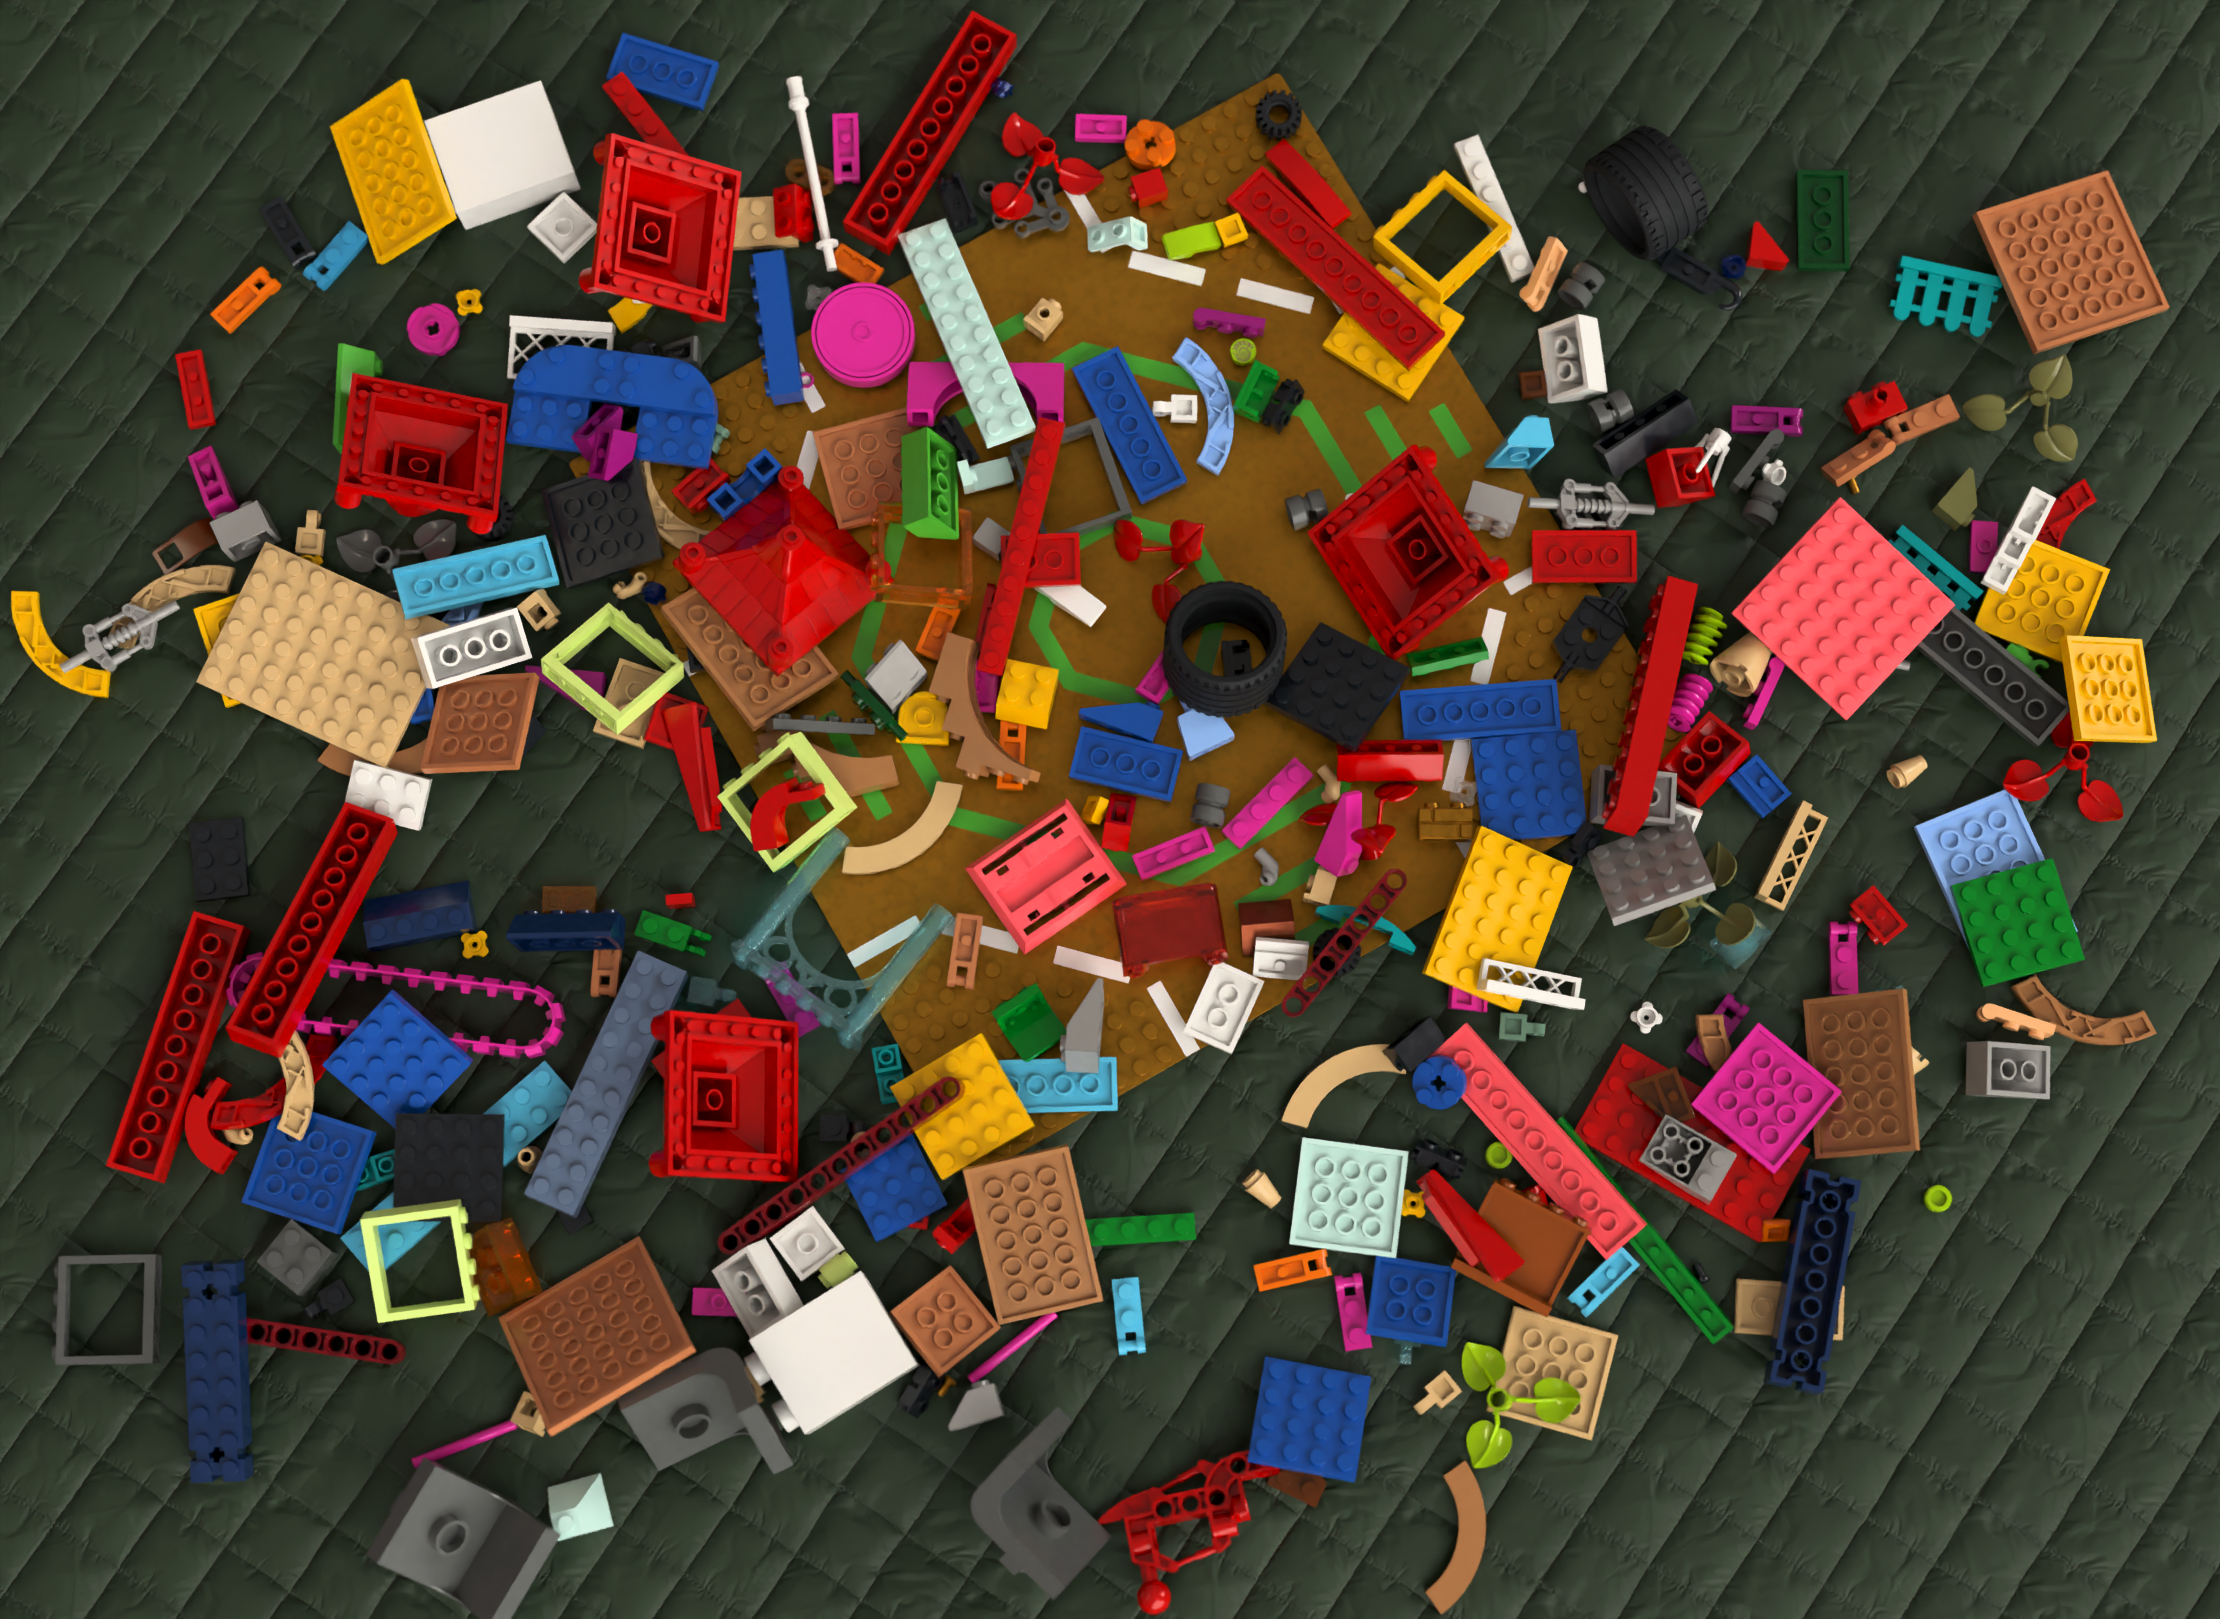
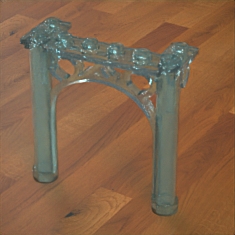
M833 827L825 833L822 840L743 938L737 942H732L731 951L732 957L735 958L733 962L744 971L748 968L764 981L767 978L776 984L774 988L785 997L788 994L797 1000L795 1004L807 1013L809 1010L818 1016L816 1018L817 1021L824 1027L829 1029L832 1026L836 1029L837 1036L839 1037L838 1042L849 1050L853 1047L858 1051L861 1048L862 1033L943 930L952 925L955 918L945 908L934 903L888 964L880 972L869 978L845 981L829 977L816 970L799 952L793 938L792 922L799 904L850 843V839L842 831ZM786 918V937H771ZM773 944L788 945L791 953L790 957L785 962H778L769 955V948ZM762 948H763V956L759 954V952L762 950ZM794 960L798 963L795 965L800 974L798 982L782 971L791 967ZM807 973H808L810 976H812V978H808V979H807ZM824 984L828 985L824 992V1002L807 989L812 986L823 988ZM872 986L858 1004L855 989ZM837 989L847 990L852 999L851 1004L847 1008L837 1007L829 999L831 992Z

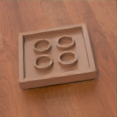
M951 1265L888 1314L938 1377H941L1001 1328Z

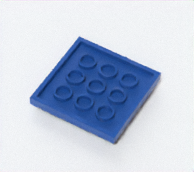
M1576 729L1471 739L1480 826L1514 841L1576 835L1585 821H1587Z
M392 989L326 1059L322 1066L395 1128L396 1113L424 1114L465 1071L473 1059Z
M312 1112L305 1135L299 1141L277 1129L282 1114L272 1118L241 1202L341 1235L377 1132Z
M1265 1356L1247 1462L1355 1482L1371 1377Z

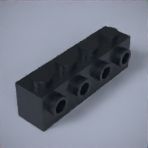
M1675 389L1592 444L1601 469L1613 478H1616L1638 462L1646 459L1659 448L1667 445L1680 434L1688 431L1698 423V419L1690 399Z

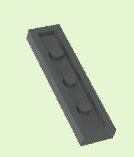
M775 714V718L767 720L766 730L875 735V724H867L866 718H851V723L841 722L842 717L826 716V721H816V716L800 715V720L791 719V714Z

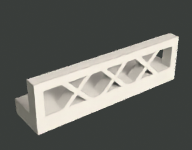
M1486 958L1481 960L1476 990L1572 1010H1584L1586 999L1579 998L1582 978ZM1488 966L1497 967L1502 977L1496 981L1486 979ZM1516 971L1521 972L1526 980L1520 986L1514 985L1509 978ZM1540 976L1545 977L1550 984V987L1545 991L1538 990L1533 983ZM1565 981L1572 982L1571 996L1562 995L1558 986Z

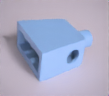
M1180 701L1185 713L1177 717V725L1189 761L1234 740L1235 735L1222 717L1218 718L1198 713Z

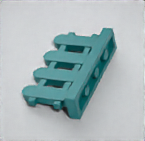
M1902 256L1898 259L1896 270H1901L1902 274L1896 275L1895 281L1900 282L1896 300H1890L1889 307L1894 308L1893 316L1896 320H1905L1911 311L1919 313L1918 322L1922 326H1929L1934 322L1935 317L1944 319L1943 327L1948 332L1957 330L1960 322L1969 324L1968 331L1972 337H1980L1984 334L1986 328H1991L1992 321H1988L1991 302L1996 303L1998 299L1997 295H1993L1994 291L2002 288L1999 276ZM1918 274L1927 276V280L1918 279ZM1943 280L1951 281L1952 286L1943 284ZM1969 285L1978 287L1977 291L1969 290ZM1916 286L1925 288L1921 306L1912 304ZM1941 291L1950 293L1946 311L1937 310ZM1966 297L1975 298L1971 317L1962 315Z
M1904 525L1894 534L1897 540L1895 542L1891 539L1888 541L1941 592L1946 594L1955 604L1954 607L1959 611L1962 608L1967 611L1971 606L1967 602L1970 599L1976 601L1984 592ZM1909 549L1917 554L1915 559L1907 553ZM1929 566L1937 571L1935 576L1927 570ZM1950 582L1958 588L1955 592L1947 586Z

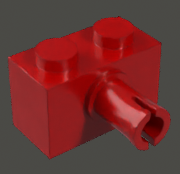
M1882 381L1872 386V391L1865 394L1859 391L1848 397L1849 401H1847L1843 410L1856 435L1883 424L1884 421L1905 413L1908 409L1895 381L1888 384Z

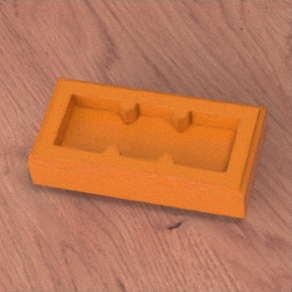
M840 243L834 252L837 266L835 271L855 283L876 284L884 273L882 267L843 243Z

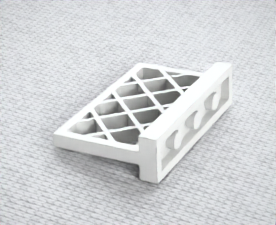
M510 315L509 326L511 331L507 378L516 379L517 374L514 373L515 363L522 357L528 361L529 359L525 354L535 345L541 351L544 350L539 342L546 336H553L558 341V345H564L572 337L579 338L584 344L583 347L589 348L597 339L607 340V350L613 351L616 325L610 322ZM517 333L528 334L533 340L523 351L516 345ZM533 335H540L537 339L533 337ZM557 336L566 337V338H564V339L561 341ZM583 338H589L591 340L586 343V341ZM516 349H517V351H518L520 354H518V355L515 357V353H516Z

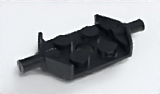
M1618 585L1611 597L1608 598L1585 595L1561 631L1554 638L1552 646L1561 661V666L1553 675V678L1557 680L1563 672L1558 682L1562 683L1567 674L1572 670L1595 673L1629 624L1619 607V602L1627 593L1625 588L1617 596L1622 589V586ZM1592 630L1596 635V640L1590 643L1584 641L1582 632Z

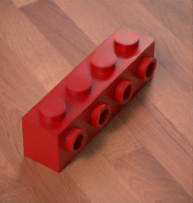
M1363 740L1355 753L1336 743L1337 781H1442L1444 760L1442 740Z

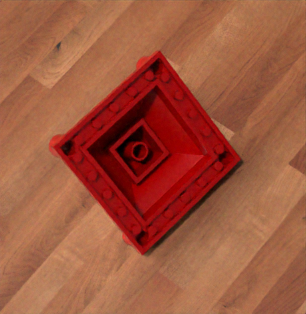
M614 133L606 134L605 140L597 142L593 150L596 162L604 166L593 263L592 267L582 270L579 275L581 289L588 294L606 292L689 314L690 318L697 323L709 321L724 323L742 172Z
M352 373L346 402L347 414L338 482L334 494L335 502L340 507L353 509L359 506L362 495H371L385 499L391 508L398 514L406 517L426 515L439 508L444 511L468 515L466 523L472 532L477 534L489 533L498 516L508 404Z
M1416 444L1408 447L1307 532L1386 656L1395 661L1404 654L1416 650L1422 639L1491 585L1504 581L1509 573V566L1502 557L1493 556L1489 558L1485 551L1482 550L1476 537L1469 530L1468 525L1456 510L1455 505L1445 493L1444 488L1432 473L1437 463L1435 452L1428 446L1418 447Z
M792 465L783 467L779 471L777 481L698 543L689 542L683 545L679 556L673 560L672 564L776 677L780 676L894 584L889 563L884 559H873L847 530H839L836 518L803 484L804 475L802 471Z
M674 1010L663 1011V1014L653 1017L650 1025L651 1033L656 1040L665 1041L666 1045L664 1073L665 1141L664 1150L655 1151L649 1158L651 1173L659 1178L682 1176L754 1180L764 1183H794L797 1181L799 1022Z

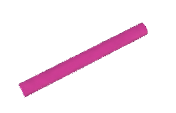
M1055 1312L1038 1318L967 1376L973 1384L979 1381L1058 1316Z
M510 1420L414 1457L412 1458V1463L416 1469L424 1457L434 1462L515 1430L517 1426Z

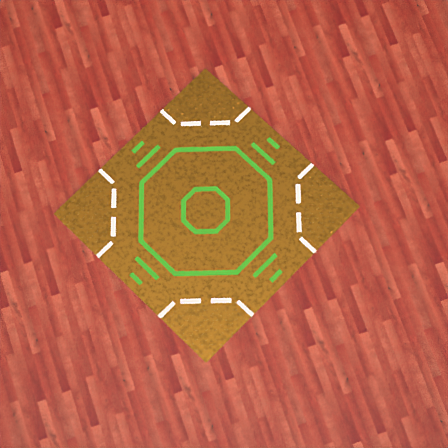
M1274 74L1172 130L1176 144L1174 157L1163 167H1161V164L1153 167V169L1160 167L1168 189L1167 200L1140 209L1136 201H1131L1127 187H1130L1131 177L1150 170L1135 167L1129 161L1128 156H1125L1099 170L1105 177L1104 181L1090 192L1083 195H1073L1063 190L1054 195L1057 206L1065 208L1070 216L1069 224L1064 230L1056 232L1045 228L1031 233L1024 239L1017 237L1014 230L1015 224L1019 221H1026L1029 224L1041 219L1033 215L1008 224L1003 229L994 228L958 249L1007 362L1064 363L1065 428L1096 418L1072 372V368L1117 346L1125 358L1151 411L1153 401L1171 402V395H1197L1196 423L1170 422V415L1154 416L1187 478L1186 484L1141 505L1107 440L1132 511V519L1128 521L1136 524L1143 535L1141 545L1144 547L1172 546L1169 532L1171 524L1176 520L1183 519L1193 523L1204 524L1201 559L1188 563V569L1181 571L1169 584L1176 586L1182 596L1188 594V591L1191 589H1196L1199 585L1217 581L1241 582L1244 585H1250L1254 589L1262 591V594L1265 596L1267 595L1271 602L1277 605V609L1281 611L1282 619L1285 620L1287 628V647L1282 675L1320 622L1386 655L1307 532L1316 524L1309 522L1308 527L1293 530L1287 515L1285 498L1295 495L1304 497L1306 492L1320 488L1326 501L1328 513L1330 514L1345 501L1347 494H1354L1408 447L1415 444L1418 447L1428 446L1435 452L1437 463L1432 473L1436 476L1461 516L1473 480L1524 495L1510 537L1498 538L1492 536L1490 531L1484 529L1479 531L1469 529L1489 558L1500 556L1507 562L1509 566L1508 577L1502 582L1491 585L1422 639L1419 647L1412 651L1416 652L1482 637L1488 649L1489 659L1475 664L1469 663L1452 669L1430 672L1426 675L1413 676L1410 671L1406 680L1364 739L1403 740L1399 691L1554 679L1553 675L1560 668L1561 661L1552 646V641L1579 606L1585 595L1602 596L1594 583H1531V531L1560 530L1548 509L1530 508L1527 506L1528 497H1541L1523 469L1485 468V461L1504 437L1448 346L1439 356L1410 401L1406 402L1322 348L1323 343L1345 312L1242 217L1241 220L1247 231L1248 239L1225 248L1221 242V246L1216 250L1197 252L1188 258L1168 260L1161 237L1170 232L1209 222H1214L1215 224V221L1236 214L1226 204V199L1262 165L1300 199L1299 194L1283 180L1282 174L1266 160L1264 155L1268 150L1285 139V137H1281V140H1276L1277 137L1275 136L1269 139L1268 134L1263 135L1261 128L1258 129L1257 105H1259L1261 98L1264 99L1266 93L1271 95L1273 90H1277V93H1281V90H1286V95L1292 93L1280 74ZM1275 107L1269 112V117L1275 123H1283L1288 119L1289 114L1286 109ZM1302 110L1299 129L1297 128L1294 135L1290 134V137L1285 140L1317 171L1351 211L1352 215L1333 230L1374 268L1380 263L1407 280L1403 273L1373 249V235L1376 231L1374 225ZM1150 142L1146 145V149L1156 147L1154 142ZM1043 201L1038 204L1039 206L1047 208L1046 201ZM1056 215L1052 219L1059 220L1061 216ZM1129 216L1147 224L1148 249L1139 251L1124 244L1096 252L1088 250L1087 228L1089 226ZM1021 227L1018 231L1025 232L1027 228ZM913 273L888 286V289L896 293L905 302L913 318L916 341L914 352L909 362H950ZM1042 297L1047 301L1050 298L1057 301L1062 306L1060 311L1063 312V319L1045 341H1042L1026 329L1023 322L1024 317L1032 311ZM1198 308H1206L1265 318L1263 336L1258 335L1256 338L1244 336L1242 332L1222 333L1217 328L1212 327L1197 330L1193 326V313ZM1043 311L1040 316L1046 318L1049 314ZM810 329L797 337L801 374L807 372L814 378V384L810 388H803L805 401L774 406L772 398L767 397L764 382L769 381L768 373L764 374L761 358H766L765 355L710 384L718 403L717 423L731 433L727 440L723 439L719 445L720 450L718 453H711V459L723 472L729 475L731 479L730 485L742 476L746 470V464L766 448L782 467L791 465L798 467L804 475L803 484L835 517L812 432L906 408L909 363L898 376L882 385L869 388L848 386L835 380L820 365L812 344ZM1185 337L1203 349L1222 373L1230 392L1232 405H1234L1255 360L1278 371L1277 375L1280 376V380L1269 403L1279 404V401L1274 400L1273 396L1281 382H1285L1286 379H1290L1293 382L1295 379L1298 380L1305 391L1302 402L1296 406L1289 424L1283 428L1280 435L1276 433L1272 425L1266 427L1261 424L1262 418L1258 424L1234 413L1232 444L1219 476L1196 463L1205 444L1208 430V415L1199 387L1192 377L1172 360L1173 355ZM1242 338L1252 341L1256 347L1254 361L1246 366L1237 365L1230 356L1232 344ZM804 376L802 383L804 385L810 384L811 378ZM963 392L945 402L938 411L934 421V425L939 423L938 419L944 415L948 417L956 416L980 457L969 464V466L1011 455L1010 446L1034 439L1036 433L1035 431L987 449ZM1025 401L1037 429V419L1035 413L1030 407V405ZM637 425L628 429L627 432L635 433ZM918 426L919 429L928 427L932 431H934L932 428L933 426ZM1091 435L1060 445L1042 517L1048 534L1118 512ZM581 455L570 462V468L576 478L588 475L591 461H586ZM1030 455L1021 458L1025 470L1027 469ZM650 462L652 479L658 495L679 519L694 527L710 532L723 523L710 506L703 512H696L692 516L671 492L696 468ZM1017 470L1012 471L1014 482L965 495L958 472L959 538L956 540L917 537L903 527L902 515L847 530L873 559L880 558L889 563L894 584L817 645L839 673L838 679L782 714H791V719L800 720V715L816 716V721H826V716L842 717L841 722L851 723V718H866L867 724H872L867 710L862 713L852 702V691L840 676L846 670H849L868 689L865 681L867 669L874 662L878 664L884 658L883 652L892 642L896 644L899 640L904 642L928 674V677L914 693L929 692L938 662L915 653V649L943 586L951 589L950 592L959 595L961 593L967 596L964 608L952 633L975 641L987 583L996 584L995 587H997L1002 566L1001 559L997 561L975 546L972 537L987 517L1011 533L1020 497L1015 481L1019 479ZM1114 525L1080 536L1081 587L1106 605V609L1092 627L1053 604L1048 597L1034 588L1024 589L1007 659L1059 669L1058 684L1047 729L1027 725L1025 766L1041 772L1038 783L1029 780L1027 785L1023 784V791L997 790V775L989 773L988 777L979 775L978 780L964 776V770L955 767L963 742L950 737L949 746L896 743V736L892 732L888 734L884 729L880 732L876 727L875 735L802 732L809 742L832 753L861 758L892 755L900 785L850 797L857 808L793 861L914 1073L980 1033L984 1034L998 1060H1022L996 1023L991 1012L1000 1003L1009 1001L1018 995L1019 991L1024 987L1036 983L1049 1006L1067 1029L1069 1021L1096 980L1103 978L1104 1011L1100 1057H1116L1118 1097L1209 1045L1183 1033L1216 960L1253 976L1254 955L1242 956L1238 903L1291 899L1295 940L1309 941L1307 969L1314 961L1313 947L1318 936L1327 929L1331 930L1335 927L1340 929L1349 919L1342 916L1338 926L1314 916L1319 906L1302 901L1304 893L1310 894L1311 892L1306 890L1310 874L1315 876L1318 866H1321L1314 859L1329 825H1310L1298 822V819L1311 807L1325 803L1321 798V793L1325 791L1326 783L1319 776L1317 770L1327 764L1336 774V743L1270 709L1265 704L1260 705L1258 709H1253L1248 714H1242V716L1222 717L1235 735L1234 740L1189 761L1177 725V717L1184 714L1185 711L1179 697L1175 696L1172 693V689L1169 688L1158 704L1160 706L1159 710L1163 711V718L1153 743L1183 750L1171 802L1069 778L1081 726L1125 736L1079 719L1080 708L1137 702L1145 704V702H1149L1136 694L1135 689L1164 649L1166 623L1160 619L1154 610L1151 597L1152 589L1156 584L1163 585V581L1180 567L1179 564H1175L1172 561L1171 551H1139V558L1132 562L1125 561L1120 557L1115 547ZM660 537L665 558L630 569L629 572L632 577L637 572H642L647 576V581L641 593L675 653L678 655L679 660L684 663V669L705 706L709 707V713L741 769H744L751 763L757 764L760 759H757L754 744L758 743L757 735L765 734L767 731L762 732L761 727L753 731L707 671L690 672L687 645L660 612L662 606L693 588L672 565L673 560L679 556L680 550ZM947 601L944 605L945 608H948L950 610H952L954 604L949 603ZM1220 622L1202 626L1191 633L1182 645L1187 657L1194 665L1216 676H1224L1221 641L1247 640V643L1250 644L1252 669L1257 667L1266 657V651L1259 639L1246 628L1232 623ZM1592 630L1582 632L1584 641L1590 643L1596 640V635ZM1624 633L1595 673L1572 670L1567 674L1562 683L1558 682V679L1563 672L1556 680L1561 731L1576 729L1587 822H1589L1592 771L1600 764L1612 766L1616 755L1619 756L1621 748L1617 747L1621 732H1624L1626 728L1622 721L1626 709H1630L1631 702L1627 699L1631 686H1635L1636 679L1633 678L1634 668L1637 663H1640V658ZM1404 654L1398 660H1396L1397 662L1409 667L1407 664L1406 654ZM899 710L894 715L889 712L894 717V720L898 721ZM981 712L987 727L999 743L1001 720L995 719L996 713ZM1667 725L1660 762L1686 736L1685 732H1678ZM1008 731V737H1018V731ZM1471 739L1442 741L1444 752L1442 781H1406L1417 784L1419 788L1410 797L1402 801H1386L1384 803L1381 824L1395 827L1396 835L1386 845L1383 853H1381V857L1366 861L1362 860L1360 856L1358 867L1352 874L1337 877L1329 905H1345L1357 908L1390 869H1400L1406 874L1407 884L1382 915L1384 919L1390 921L1404 933L1447 908L1471 842H1418L1417 812L1419 807H1424V803H1439V807L1450 808L1451 803H1465L1466 808H1472L1474 837L1477 826H1480ZM1296 757L1314 775L1313 778L1239 850L1221 833V830ZM795 758L770 764L749 782L758 799L769 789L794 777L791 761H795ZM937 781L963 785L960 801L953 818H951L942 835L921 855L897 868L873 874L853 875L842 873L846 846H874L898 837L912 827L925 812L932 799ZM1341 781L1340 796L1332 803L1338 804L1342 793L1359 790L1362 792V828L1372 827L1376 825L1380 799L1374 796V791L1384 783L1395 781ZM1198 783L1213 784L1229 789L1231 793L1228 806L1222 808L1226 813L1223 827L1213 828L1205 826L1215 852L1141 881L1132 855L1204 827L1190 821L1192 807L1198 803L1195 799ZM1111 792L1136 796L1137 800L1128 851H1112L1102 848L1127 885L1024 955L965 868L1065 799H1068L1078 815L1081 816L1088 796H1101L1107 800H1110ZM824 794L815 800L789 804L785 812V826L789 842L784 844L786 848L835 809ZM1106 816L1100 822V825L1085 823L1100 846L1102 845ZM1066 817L1054 825L1049 824L1047 830L1026 842L1027 845L1035 842L1066 821ZM1057 829L1056 831L1051 833V835L1057 838L1058 836H1060L1058 832L1061 831V829ZM1571 836L1520 840L1516 842L1543 853ZM1019 847L1000 862L995 861L993 866L985 871L984 874L987 875L1019 853L1022 848ZM1262 847L1279 864L1278 879L1272 886H1264L1260 882L1262 865L1254 857V854ZM1006 865L997 870L996 872L1003 875L1005 873L1004 869L1006 868ZM1089 873L1084 878H1082L1083 881L1085 880L1087 883L1091 881L1089 877L1092 875V873ZM1104 874L1076 893L1075 899L1068 904L1073 906L1107 882L1109 878ZM1392 874L1387 878V883L1391 888L1396 889L1402 885V879L1400 876ZM1374 895L1370 899L1371 906L1375 909H1382L1385 906V899L1380 895ZM1062 907L1056 912L1050 911L1025 928L1024 932L1028 936L1051 919L1063 913L1065 909ZM1037 910L1028 915V918L1031 917L1032 920L1037 918L1035 916ZM957 913L984 917L973 990L965 989V986L955 985V988L947 987ZM1353 921L1354 926L1359 930H1364L1368 927ZM1372 928L1359 944L1361 947L1360 956L1362 957L1390 941L1391 936ZM1336 943L1340 950H1347L1343 944ZM958 967L957 975L967 976L968 968ZM1256 977L1263 980L1264 984L1247 1022L1282 1003L1284 997L1298 980ZM1313 977L1306 978V981H1303V988L1306 989L1317 983V980ZM1060 1041L1034 1059L1061 1058ZM1091 1112L1028 1113L1035 1127L967 1167L1016 1156Z

